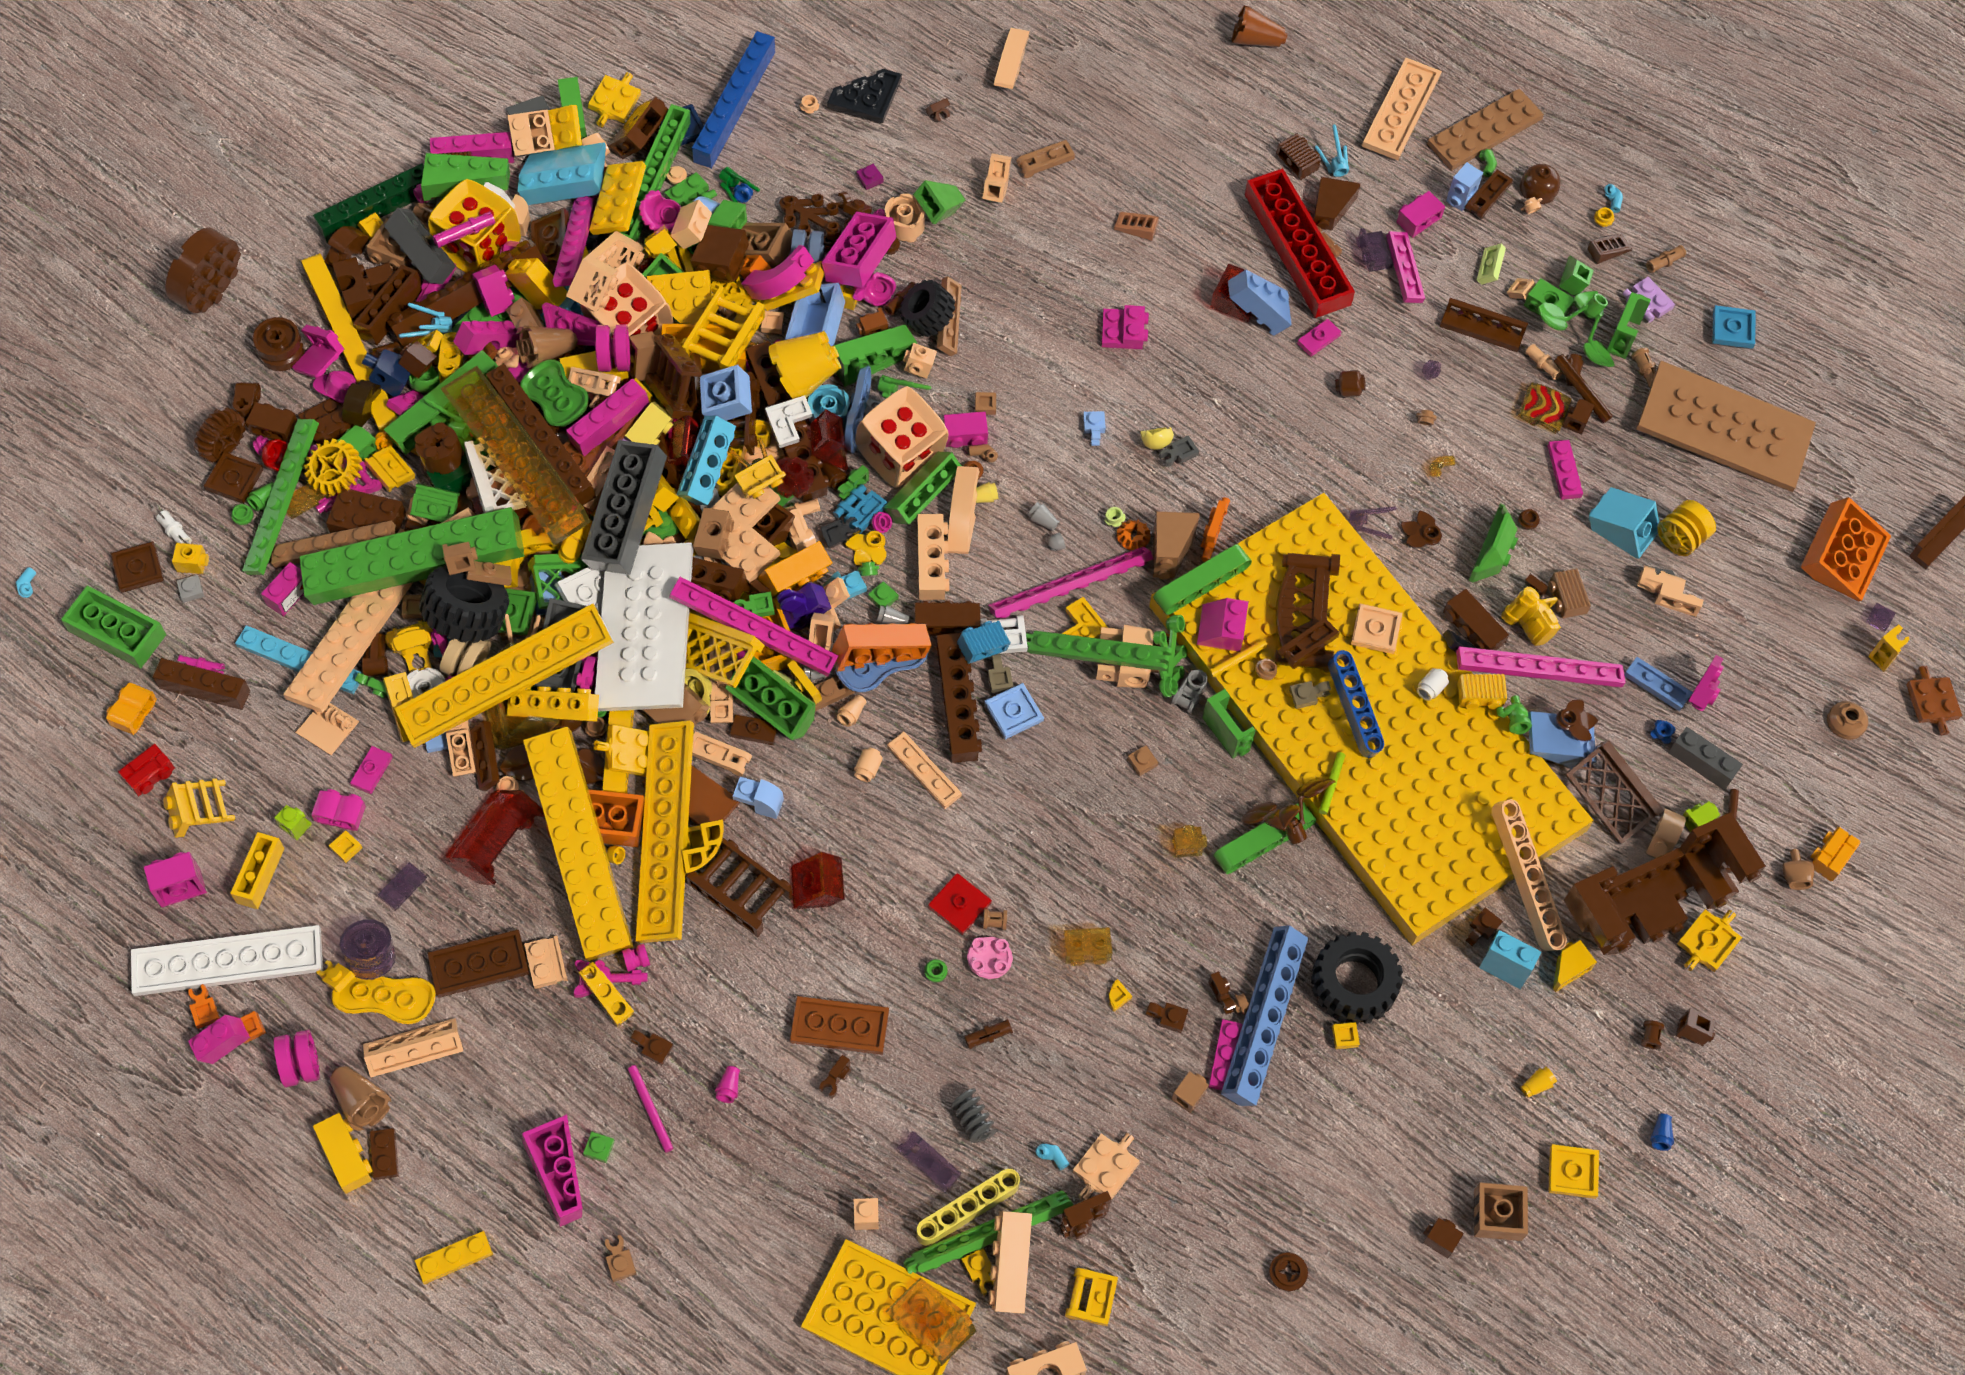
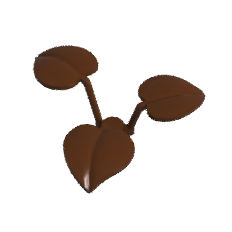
M545 718L547 727L552 731L568 727L571 732H574L582 724L580 720ZM516 746L511 749L501 764L500 770L506 776L513 777L518 781L534 779L525 746ZM590 749L579 750L578 756L586 784L602 782L604 764L601 758Z
M1333 779L1311 780L1296 791L1297 795H1299V806L1288 805L1274 810L1277 808L1276 803H1261L1248 810L1240 821L1245 824H1253L1264 820V823L1285 831L1291 844L1301 843L1307 839L1303 828L1305 824L1303 800L1318 795L1331 784L1336 783V781Z

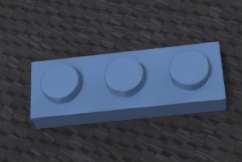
M1638 657L1635 658L1624 674L1626 678L1679 712L1693 693Z

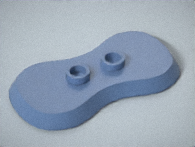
M869 365L861 368L859 371L855 393H852L850 404L852 407L850 411L848 410L846 417L845 447L852 454L855 453L857 448L855 434L858 424L863 420L864 410L867 407L866 401L869 399L871 367Z
M927 655L922 659L897 662L896 659H892L884 665H877L876 662L866 663L864 668L855 669L854 665L844 667L845 671H836L842 683L854 692H867L876 688L892 673L919 667L925 662Z

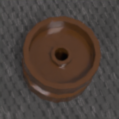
M282 317L266 319L254 331V346L260 361L268 369L273 371L290 370L305 353L299 330L291 320Z

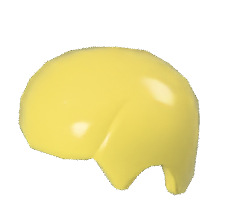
M1163 427L1140 431L1144 445L1152 450L1165 448L1171 443L1174 436L1171 427L1169 429Z

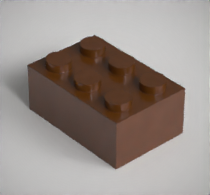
M341 487V493L336 497L326 525L330 533L393 521L396 525L395 534H397L405 519L406 511L402 501L352 489L346 490Z

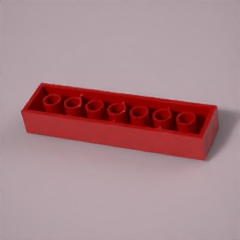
M1282 168L1247 180L1244 195L1313 316L1318 318L1351 306L1355 291L1284 169Z

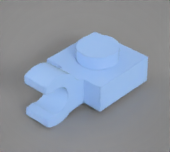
M1104 411L1084 412V434H1091V446H1100V433H1105L1106 430Z

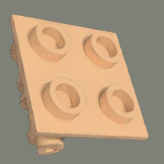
M329 703L323 713L314 710L296 731V734L329 755H332L359 721Z

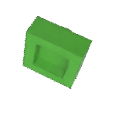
M883 581L868 594V599L880 609V606H891L899 599V595Z
M591 1132L583 1155L607 1163L615 1140Z

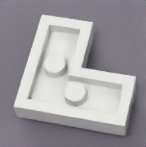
M805 395L765 408L766 416L779 448L798 443L799 436L794 423L812 417V412Z

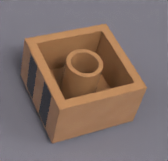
M1479 1183L1474 1189V1237L1522 1241L1528 1235V1188L1526 1186Z

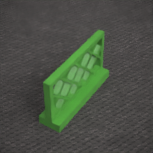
M582 553L577 561L571 564L564 563L558 554L534 555L527 564L529 571H532L539 609L548 608L549 602H544L543 593L546 590L555 596L557 600L564 601L561 595L549 585L554 579L557 582L563 580L558 576L560 571H567L570 575H573L588 568L589 566L581 560ZM539 572H546L552 577L548 584L540 579Z

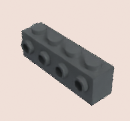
M403 208L395 210L384 225L389 232V236L400 245V250L408 255L412 265L423 274L422 277L425 281L431 284H443L456 265L441 247L438 248L432 235L411 210Z

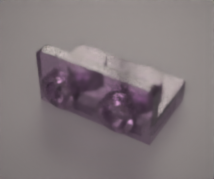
M1365 228L1360 229L1359 236L1356 237V244L1359 249L1361 248L1362 261L1364 265H1367L1369 272L1392 268L1393 261L1382 231L1366 233Z

